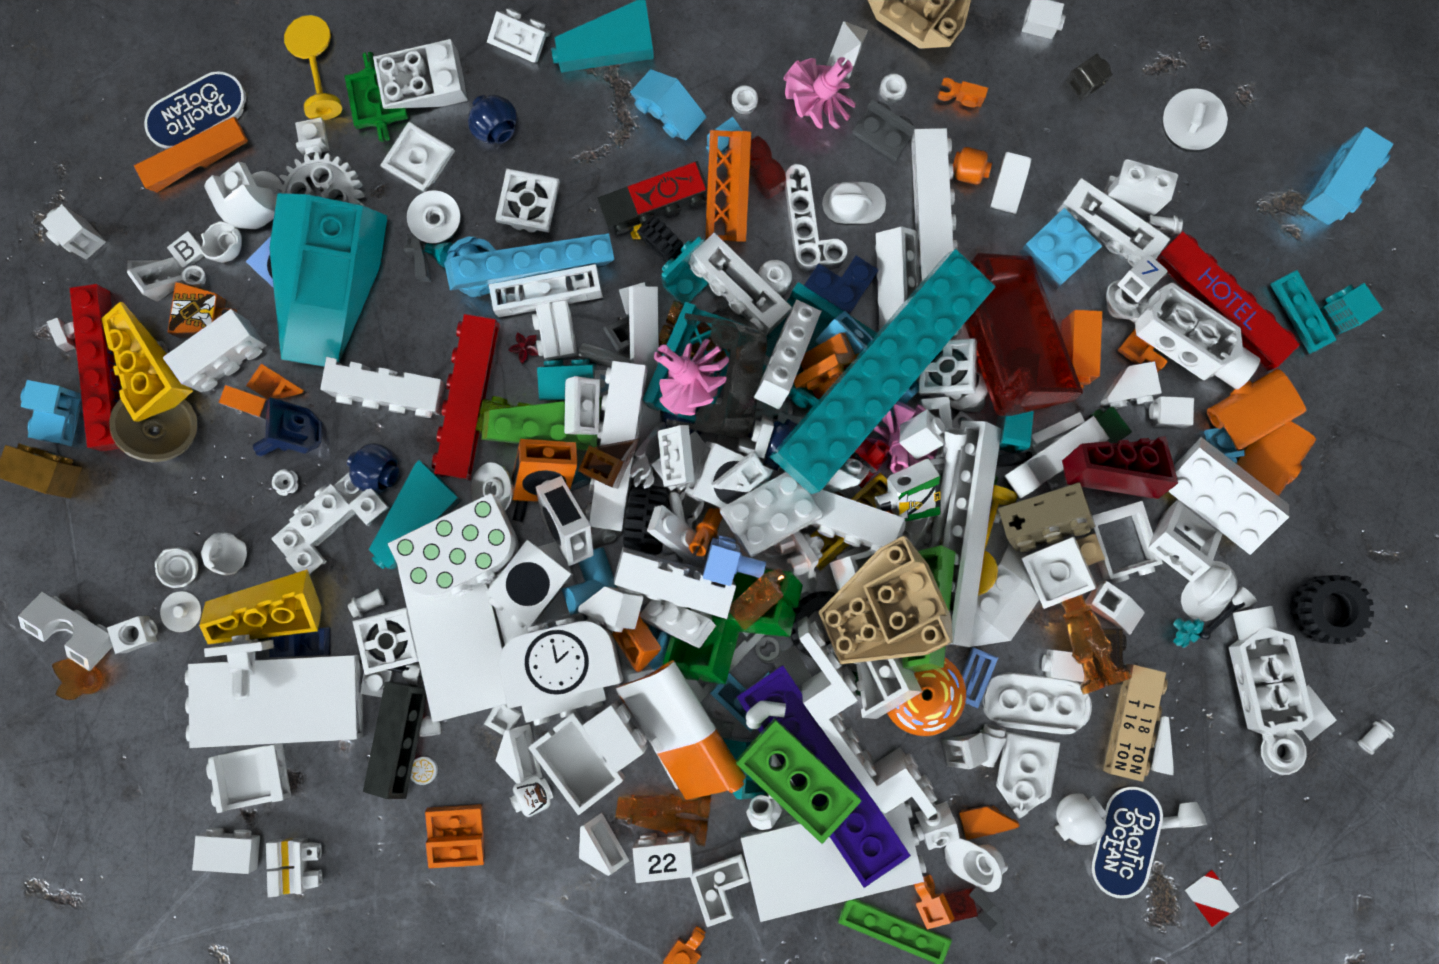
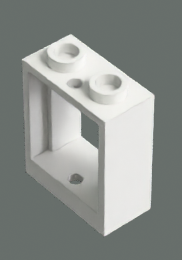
M1178 499L1162 514L1148 549L1193 583L1211 567L1223 533ZM1177 527L1201 546L1200 551L1173 531L1174 528Z
M1143 501L1092 515L1096 527L1091 528L1088 534L1095 533L1105 557L1104 560L1098 562L1103 580L1112 579L1113 583L1122 582L1130 579L1128 575L1130 573L1138 571L1139 576L1155 572L1154 566L1163 564L1162 559L1148 549L1153 532ZM1132 516L1146 560L1112 570L1098 525Z

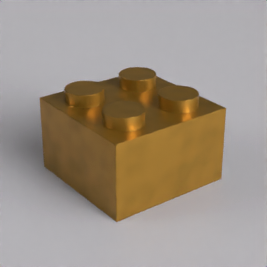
M18 443L17 448L5 445L0 458V479L44 494L71 498L82 468L72 465L73 459Z

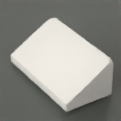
M578 376L566 379L565 434H599L600 379Z

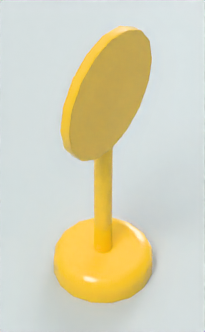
M313 15L301 16L295 19L285 31L284 43L292 55L302 59L309 58L317 94L306 99L304 103L305 115L310 119L321 117L323 120H330L341 113L342 105L337 96L323 93L316 56L320 55L328 47L331 40V31L324 20Z
M997 485L993 486L985 549L999 504L1010 505L1016 503L1018 498L1017 493ZM985 549L978 596L986 593L993 587L998 575L996 559Z

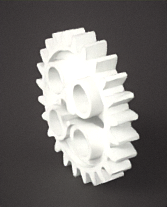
M315 152L314 160H311L305 154V162L302 164L299 160L295 159L296 168L293 169L286 166L290 174L288 176H279L284 181V185H276V188L283 194H297L300 189L306 188L305 194L317 196L307 182V178L311 177L312 182L321 192L323 198L334 200L337 196L343 195V202L364 206L357 200L364 197V193L357 190L363 186L359 180H355L358 174L354 170L350 171L351 166L347 162L342 165L340 157L337 156L332 160L329 153H326L324 159H322L319 153ZM329 174L326 182L319 183L322 175Z

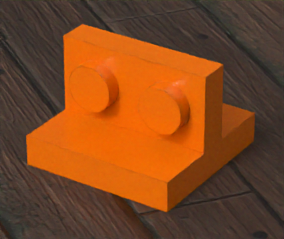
M839 333L804 354L801 362L804 371L795 377L794 385L796 388L807 387L808 390L813 391L817 399H820L856 358L846 334Z

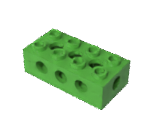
M776 718L765 727L736 759V764L821 844L829 838L862 801L847 784ZM776 753L782 754L785 757L784 763L778 767H774L769 763V758ZM803 774L806 777L803 785L794 786L790 783L793 775ZM816 794L827 796V800L823 805L815 806L812 804V799Z

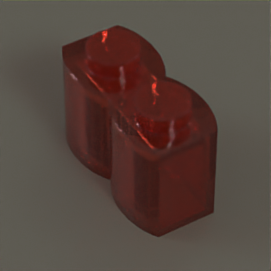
M756 136L751 139L749 174L755 177L756 186L760 193L767 199H770L785 190L786 174L780 163L772 158L770 147L766 141Z

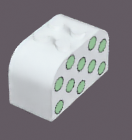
M492 493L388 543L408 586L417 593L434 598H447L454 595L461 597L473 591L472 586L482 582L485 585L496 580L498 577L497 573L504 570L519 548L517 535L500 500Z

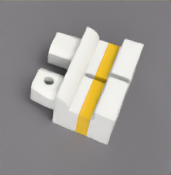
M308 838L273 839L266 843L267 869H271L267 871L268 897L292 893L302 894L308 889L322 885V871L309 870L308 860H319L321 858V843L308 842Z

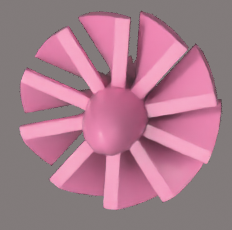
M840 57L833 67L816 65L815 58L806 59L801 62L797 60L784 76L783 80L786 81V98L794 99L797 114L801 118L803 116H811L817 128H823L822 110L828 117L829 123L835 129L841 126L835 119L833 111L843 116L846 121L849 120L850 114L843 109L838 101L847 103L853 108L855 107V102L852 99L838 93L840 88H850V85L842 80L852 71L853 66L849 60L842 66L841 64L845 61L844 57Z
M705 339L692 360L690 358L691 343L687 344L683 356H678L667 345H661L657 349L664 354L663 356L657 352L654 353V359L668 368V379H660L659 382L663 395L659 400L669 411L677 416L678 414L694 415L696 407L710 404L714 400L713 397L717 395V387L726 382L727 378L725 376H710L716 370H721L729 362V358L726 356L721 361L711 365L722 348L717 345L715 349L704 356L705 349L710 342L709 339Z
M897 401L893 406L895 417L892 419L890 410L881 420L887 427L877 425L873 429V432H877L882 436L879 438H866L872 445L880 440L890 447L886 457L891 455L892 460L887 465V468L891 469L893 473L901 471L902 467L903 469L908 468L909 461L910 466L928 457L933 459L938 451L937 448L916 460L899 443L900 424L926 410L919 404L913 409Z

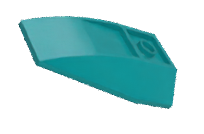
M277 194L269 249L281 360L325 367L326 357L337 359V362H340L380 269L388 215L362 205L308 194Z

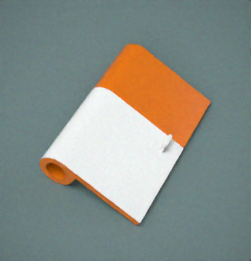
M674 660L662 665L648 676L616 688L686 800L725 791L733 793L744 785L743 780L746 777L744 772L736 764V759Z

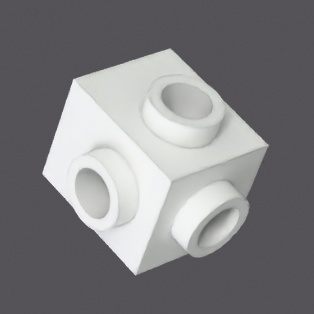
M947 801L935 805L937 813L927 818L922 810L915 812L918 824L913 825L914 829H916L919 841L924 840L928 850L944 847L948 843L960 839L956 821Z

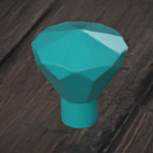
M451 242L437 245L427 243L424 251L431 254L438 265L445 268L444 263L447 260L448 251L453 244Z

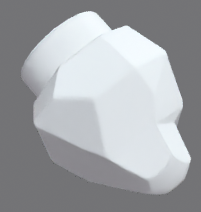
M759 795L752 799L746 813L753 827L765 830L775 825L782 810L774 799Z

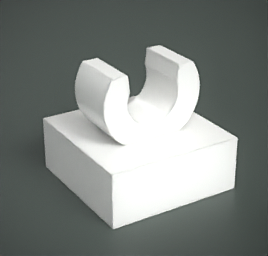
M59 318L47 321L57 347L65 352L76 349L73 339H75L73 322L65 324Z

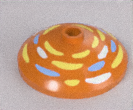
M947 658L944 659L943 668L921 672L912 671L922 691L926 689L931 691V698L924 700L922 693L887 712L892 722L900 729L913 735L932 736L949 729L961 716L966 702V686L958 668Z

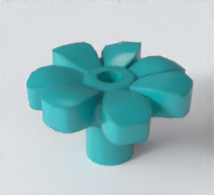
M1178 618L1173 623L1179 630L1173 642L1177 646L1181 645L1183 648L1189 645L1190 640L1195 643L1200 638L1198 634L1203 631L1204 622L1199 618L1193 622L1191 620L1185 622L1182 618Z

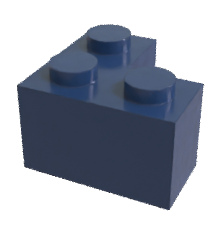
M857 255L842 277L818 263L804 286L840 310L846 311L851 315L876 277L879 269Z

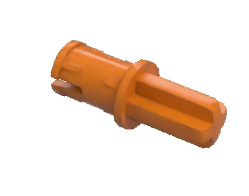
M719 508L708 509L703 521L696 527V535L689 545L691 553H694L696 547L699 546L696 556H704L712 538L717 537V528L723 518Z

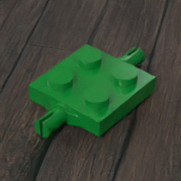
M365 52L362 54L365 69L358 73L344 75L353 124L356 129L371 126L377 127L378 140L385 142V140H390L387 125L395 121L408 119L407 109L383 108L373 59L374 53L368 52L367 55Z

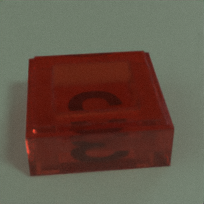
M970 887L943 893L955 918L952 922L978 916L975 902L969 896L972 892Z

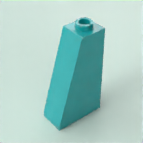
M636 0L556 36V47L551 48L553 63L559 64L561 72L654 59L646 0Z
M1017 348L1016 351H1012L1007 355L996 426L1002 429L999 445L1000 451L1021 453L1030 448L1039 355L1032 354V350Z
M418 460L415 463L369 548V551L374 555L371 559L382 569L387 567L394 570L397 567L396 560L388 543L449 514L462 501L424 462Z

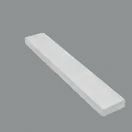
M629 287L630 363L646 365L649 368L646 393L659 363L654 359V353L657 352L659 354L657 350L659 348L658 287ZM645 402L643 404L639 432L640 440L637 450L658 423H660V410L656 411L648 408Z

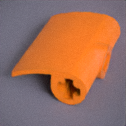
M1275 369L1255 382L1248 381L1241 388L1235 389L1229 397L1208 408L1207 416L1216 428L1222 429L1224 427L1236 450L1241 451L1304 414L1306 407L1285 373L1280 369Z
M1290 421L1247 446L1244 450L1245 456L1239 457L1236 464L1279 496L1285 486L1293 482L1302 470L1301 462L1315 443L1316 438L1307 430Z

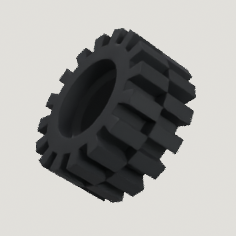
M654 215L637 230L643 241L663 261L667 262L671 258L676 260L682 253L683 242L678 239V236L664 222Z

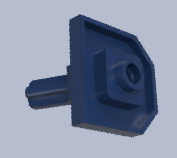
M270 397L267 401L265 438L254 443L253 450L259 457L277 448L283 451L290 449L306 454L318 448L321 444L322 422L308 408Z

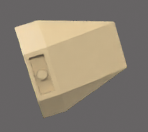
M868 0L876 20L918 48L950 47L965 27L971 0Z
M902 536L879 548L819 611L840 664L928 655L953 643L950 612L929 565L906 536Z

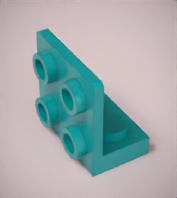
M700 236L695 240L690 239L681 248L682 253L676 260L671 258L662 267L663 287L683 306L685 302L692 303L709 286V283L703 277L700 278L693 273L690 264H688L692 252L704 242Z

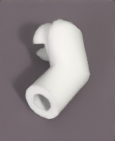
M759 701L746 714L747 726L751 729H758L768 716L784 718L786 703Z

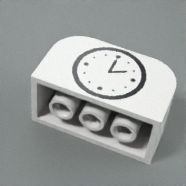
M567 618L555 621L557 627L549 628L548 624L528 627L529 633L516 636L508 641L499 656V671L507 709L622 683L624 678L617 646L610 630L604 625L595 622H576L575 618Z

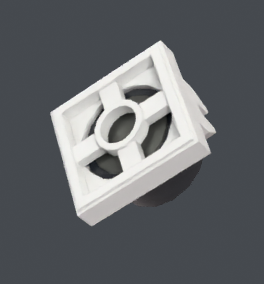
M507 168L495 218L496 222L511 225L519 231L525 229L529 233H533L536 230L549 232L560 184L559 178Z
M975 338L950 340L919 376L920 396L952 397L954 400H959L962 394L976 393L977 341Z
M407 607L353 621L365 675L419 662Z

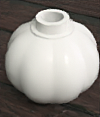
M1081 793L1070 794L1063 798L1057 806L1056 816L1059 824L1055 828L1064 841L1070 838L1080 845L1093 844L1105 832L1106 823L1102 818L1107 813L1094 796L1087 799Z

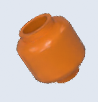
M964 147L961 152L957 151L953 163L955 179L960 182L979 185L983 177H989L992 162H988V153L986 151Z

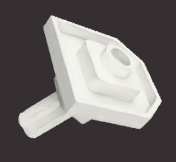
M249 634L232 636V642L224 643L222 646L205 648L204 653L205 657L227 655L228 669L233 674L232 697L244 700L249 697L250 675H255V651L274 648L273 640L258 641V639H250Z

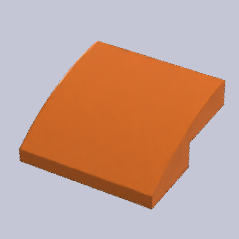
M482 804L427 807L425 817L428 836L426 841L428 868L484 865Z

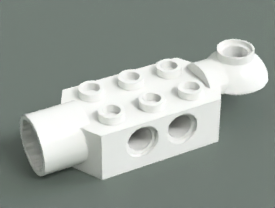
M1122 279L1113 281L1108 286L1106 307L1109 314L1116 319H1129L1135 323L1136 335L1202 380L1215 375L1233 388L1239 389L1251 378L1259 366L1260 358L1242 345L1240 327L1176 284L1170 283L1165 285L1149 299L1144 296L1138 303L1117 285Z
M1273 606L1235 612L1233 617L1239 639L1229 647L1247 728L1262 734L1261 757L1264 764L1275 773L1290 775L1297 772L1304 765L1307 757L1305 743L1294 730L1306 728L1314 720L1295 637L1278 631ZM1281 744L1285 748L1283 758H1280L1277 754V749Z

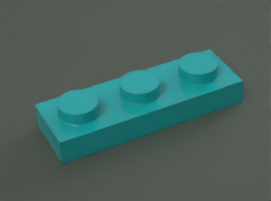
M1298 270L1270 284L1309 354L1337 340Z

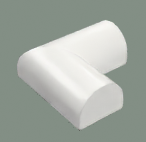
M742 853L693 870V877L690 878L707 927L734 918L725 890L751 881Z

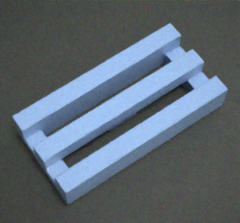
M971 647L961 675L965 682L975 656L979 655L966 688L965 702L978 708L998 657ZM986 658L989 660L975 698L971 700L969 698Z

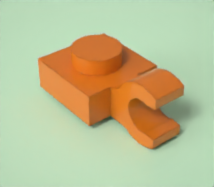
M943 78L941 85L948 87L950 92L940 91L937 98L942 101H949L956 97V100L960 101L964 106L972 108L976 106L981 107L986 98L988 88L965 81L957 83L950 78Z
M1136 329L1130 333L1117 350L1136 365L1142 364L1143 361L1146 363L1155 361L1157 373L1168 362L1164 357L1153 351L1155 347L1136 335Z
M930 874L923 876L924 882L914 884L921 898L917 901L916 906L926 928L931 929L950 924L955 918L944 894H935V883Z
M696 926L686 942L679 937L664 958L663 964H696L702 955L696 948L705 938L706 932Z

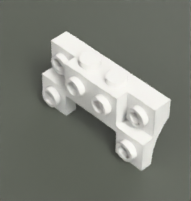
M349 473L335 485H324L314 494L315 498L308 504L303 503L298 506L293 512L294 516L289 519L290 523L271 538L284 553L285 559L296 572L307 569L310 575L321 564H325L327 561L315 546L322 543L354 514H357L369 526L383 511L389 509L387 504L374 490L366 489L362 491L356 488L350 480Z

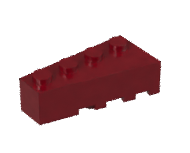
M1166 436L1158 437L1155 440L1140 438L1138 441L1129 442L1128 439L1120 440L1117 443L1111 444L1109 441L1082 443L1062 460L1067 485L1080 483L1082 487L1159 499L1179 483Z

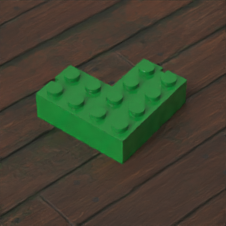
M765 569L762 579L737 572L733 577L736 588L727 619L712 615V622L716 626L700 648L671 635L663 665L674 660L687 680L698 681L700 678L703 682L726 684L739 632L790 637L796 615L792 608L798 607L803 587L802 583L791 571Z

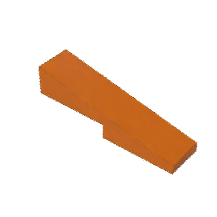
M232 117L134 165L145 189L158 193L197 167H208L248 142V139L237 118Z

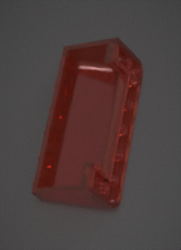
M978 253L970 263L996 287L968 318L965 326L969 338H975L977 341L976 358L995 412L999 416H1014L1074 402L1083 394V390L1032 256Z

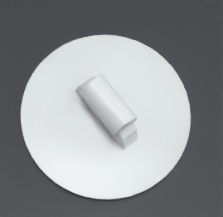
M1196 88L1181 91L1172 97L1166 105L1163 114V125L1168 137L1178 146L1188 150H1202L1214 145L1223 136L1228 121L1227 112L1222 101L1213 93Z

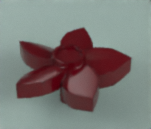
M517 332L516 342L518 344L512 345L508 350L512 353H519V360L524 364L528 354L539 356L538 350L534 347L537 335H530L525 338Z

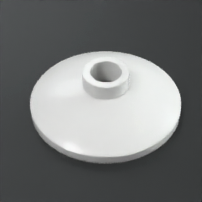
M441 191L421 193L411 202L407 211L409 229L418 239L426 243L435 244L448 240L456 233L460 225L461 215L457 203L451 196ZM434 216H439L440 221L438 223H431V219Z
M485 463L478 468L473 476L471 483L472 501L474 502L492 493L500 500L506 511L513 495L511 476L501 464Z

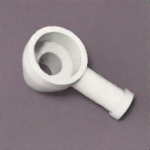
M1197 802L1179 804L1177 816L1163 817L1161 829L1197 827L1207 825V822Z

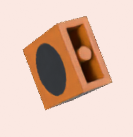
M520 439L512 474V500L538 501L536 486L541 485L546 480H553L562 476L570 490L577 468L576 442Z

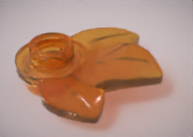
M71 659L61 660L52 664L56 676L63 682L55 695L62 699L74 700L82 694H94L103 687L104 675L97 668V664L91 671ZM90 675L94 677L92 685L88 684V677Z

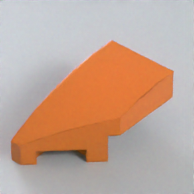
M260 364L246 385L266 399L270 397L281 399L300 395L304 392L303 389L263 364Z
M987 805L959 812L966 840L1005 832L1020 826L1017 820L1009 818L994 805L992 807Z

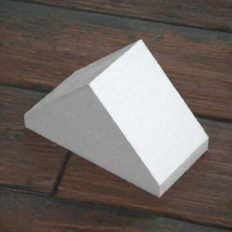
M982 733L941 739L947 767L972 769L988 760Z

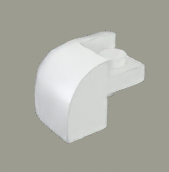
M238 162L221 176L212 175L206 181L204 187L218 215L224 222L236 228L258 229L274 219L277 199L270 188L257 187L246 163Z

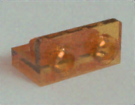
M780 568L763 574L731 604L729 612L742 629H748L783 597L779 583L787 576Z

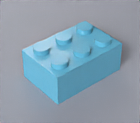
M1364 127L1341 145L1305 201L1302 209L1327 225L1337 219L1341 221L1348 212H1355L1362 203L1363 199L1360 196L1363 191H1367L1376 181L1377 177L1374 174L1377 169H1381L1388 162L1391 156L1388 152L1393 143L1368 127Z

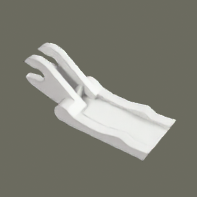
M665 422L658 423L635 453L636 458L630 471L632 478L635 476L633 481L635 487L643 480H646L643 485L644 489L654 483L651 464L660 458L658 431L666 428Z

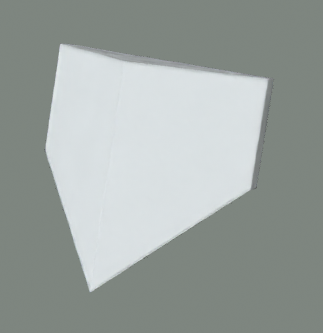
M175 257L164 260H127L128 275L140 292L155 302H159L173 292L175 282L185 283L182 278L184 269Z

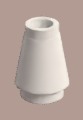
M984 724L983 729L980 730L988 758L981 765L994 767L1007 739L1004 728L992 724Z

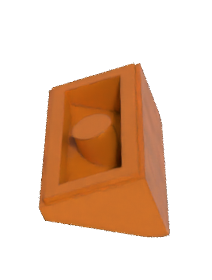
M640 615L638 616L635 629L623 628L622 632L613 631L612 633L615 641L636 672H641L661 650V646Z

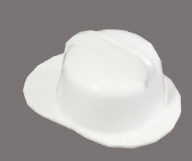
M841 182L834 184L826 191L822 205L824 213L835 223L867 224L878 220L885 211L886 200L881 189L872 183Z
M1213 561L1211 567L1193 583L1191 581L1187 583L1181 594V604L1184 612L1190 618L1209 621L1216 618L1224 610L1235 595L1238 585L1237 577L1231 567L1221 561Z
M962 838L948 843L945 847V859L953 873L986 892H994L999 889L1002 883V875L1007 871L1008 864L1004 862L1003 856L998 849L989 844L976 845Z

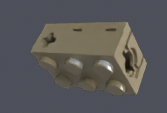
M1080 483L998 508L1008 541L1015 551L1020 550L1022 553L1035 550L1037 548L1036 545L1045 542L1047 544H1056L1063 541V537L1068 535H1085L1091 531V528L1096 527L1086 495Z

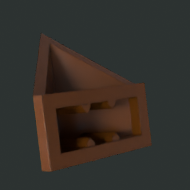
M640 438L597 447L589 445L578 471L609 487L618 489Z

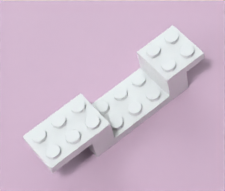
M807 616L798 621L799 639L822 670L801 684L803 704L883 814L889 812L910 797L914 798L927 818L936 814L937 809L934 802L937 801V797L932 791L934 787L925 774L923 776L920 775L917 770L918 764L910 753L905 755L899 747L875 763L867 749L862 751L858 745L860 740L851 727L847 729L842 723L844 718L841 711L858 701L856 677L847 665L843 667L839 663L832 644H826L822 637L824 632L816 621L811 623Z

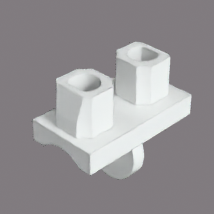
M797 531L774 545L775 550L780 556L790 552L793 553L794 557L788 558L786 565L788 570L795 576L804 573L808 579L816 576L814 568L819 562L818 559L823 556L820 552L824 546L821 537L811 538L809 534L802 535L800 531Z

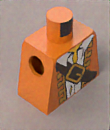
M175 282L167 333L177 338H191L229 311L230 308H225L226 300L218 294Z

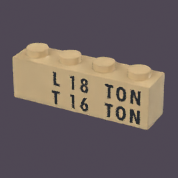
M1126 664L1103 771L1142 782L1144 776L1148 775L1150 770L1149 752L1150 749H1153L1156 742L1154 728L1162 714V707L1160 706L1161 695L1165 694L1168 684L1167 679H1165L1166 672Z

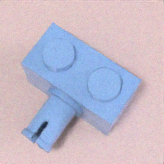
M720 535L719 539L712 538L703 569V579L731 586L734 574L737 572L762 579L766 561L743 556L742 552H740V545L735 543L736 539Z

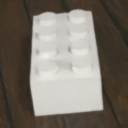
M1202 437L1174 465L1179 483L1168 492L1249 554H1252L1289 518V504Z

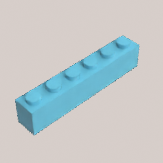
M607 233L450 257L444 265L450 290L594 264H596V267L605 266L614 260L610 236Z

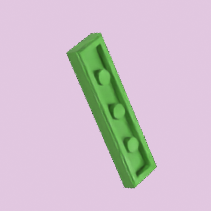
M857 898L845 902L838 919V923L935 964L944 963L952 939L946 935L927 929L922 925Z

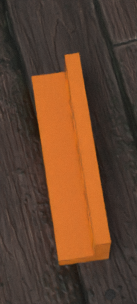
M710 130L705 240L714 233V223L721 218L725 223V235L717 236L722 241L746 242L751 148L750 131ZM718 136L729 137V148L724 154L718 149ZM723 163L728 170L727 177L721 182L716 174L717 168ZM720 191L726 196V204L721 209L715 203V197Z

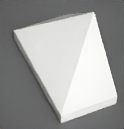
M843 21L826 66L833 67L840 57H844L845 61L841 65L843 66L849 60L854 68L868 30ZM852 71L845 78L850 79Z
M530 724L506 730L496 758V762L516 784L524 782L533 775L543 778L540 764L528 748L534 743Z
M600 813L580 827L579 859L609 876L628 863L629 859L604 815Z

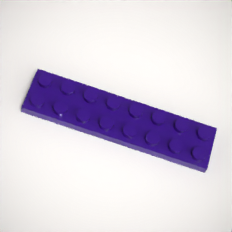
M783 665L736 696L746 712L762 700L786 703L784 718L768 716L761 723V727L758 728L759 732L761 733L776 718L862 800L829 837L863 888L911 856L879 807L803 704L801 691ZM776 753L775 756L782 765L785 757L782 754ZM798 773L793 775L791 780L795 786H801L804 784L806 777ZM816 794L812 799V804L815 806L823 805L827 800V796Z

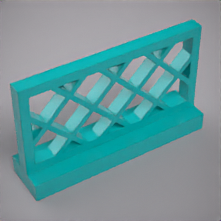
M685 302L667 346L678 356H683L687 344L691 343L693 345L697 342L702 344V340L717 334L722 344L720 346L722 348L721 351H725L729 362L721 370H716L710 376L718 377L716 373L721 372L719 377L725 376L727 378L748 327L747 325L698 309L696 305ZM701 318L712 321L714 329L700 335L697 326ZM729 328L738 330L734 340L724 343L720 332ZM705 349L704 356L707 355V354H708L709 352H711L712 350L707 351V350ZM659 362L643 397V401L650 409L661 410L675 415L659 400L663 396L659 384L660 379H668V368ZM724 384L717 387L718 392L713 397L714 400L710 404L705 405L706 408L702 418L696 415L688 416L678 414V417L706 427Z

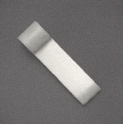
M792 165L786 172L784 186L796 266L803 272H813L818 263L829 270L839 268L843 265L847 255L846 244L839 239L819 241L809 171L803 165ZM794 176H798V179L801 181L799 191H796L797 187L796 181L793 179ZM797 201H803L806 203L807 208L805 210H798L793 204ZM807 227L810 229L811 234L809 236H801L797 229ZM831 249H836L841 253V257L832 259L828 256L827 252ZM809 252L813 254L815 260L810 263L805 262L801 259V255Z
M1093 416L1004 477L1021 499L1064 470L1062 460L1080 444L1105 442L1110 438Z

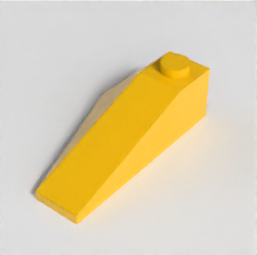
M119 302L101 318L108 348L113 351L116 366H113L114 373L119 376L122 390H119L120 397L133 421L138 422L175 408L193 392L192 388L180 383L163 359L167 353L123 302Z

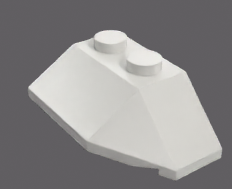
M1008 543L996 561L998 575L993 587L977 598L971 647L1011 641L1039 601L1038 594L1022 561V557L1027 556V554L1022 553L1020 550L1015 551L1010 543Z

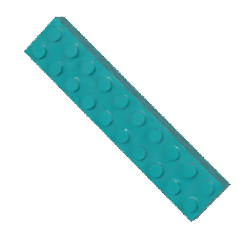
M957 249L944 256L770 455V458L810 494L820 492L996 286Z

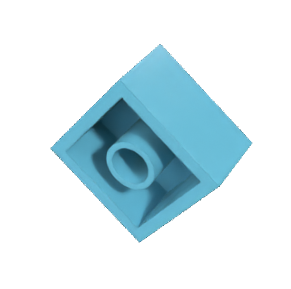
M1064 208L1028 241L1019 253L1057 290L1102 245Z

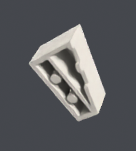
M902 658L854 663L857 666L859 679L857 688L861 692L862 718L877 719L923 692L912 670L903 668Z

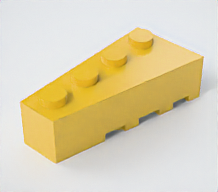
M306 569L206 601L199 626L207 644L232 642V636L249 634L250 639L317 632L322 607L309 572Z

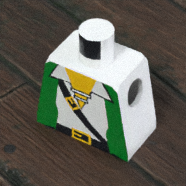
M925 459L890 475L887 479L888 493L874 498L877 509L882 511L892 510L894 515L903 517L905 522L940 515V475L930 460Z

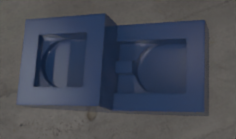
M318 628L317 632L269 637V640H273L274 648L269 649V657L330 655L329 628Z

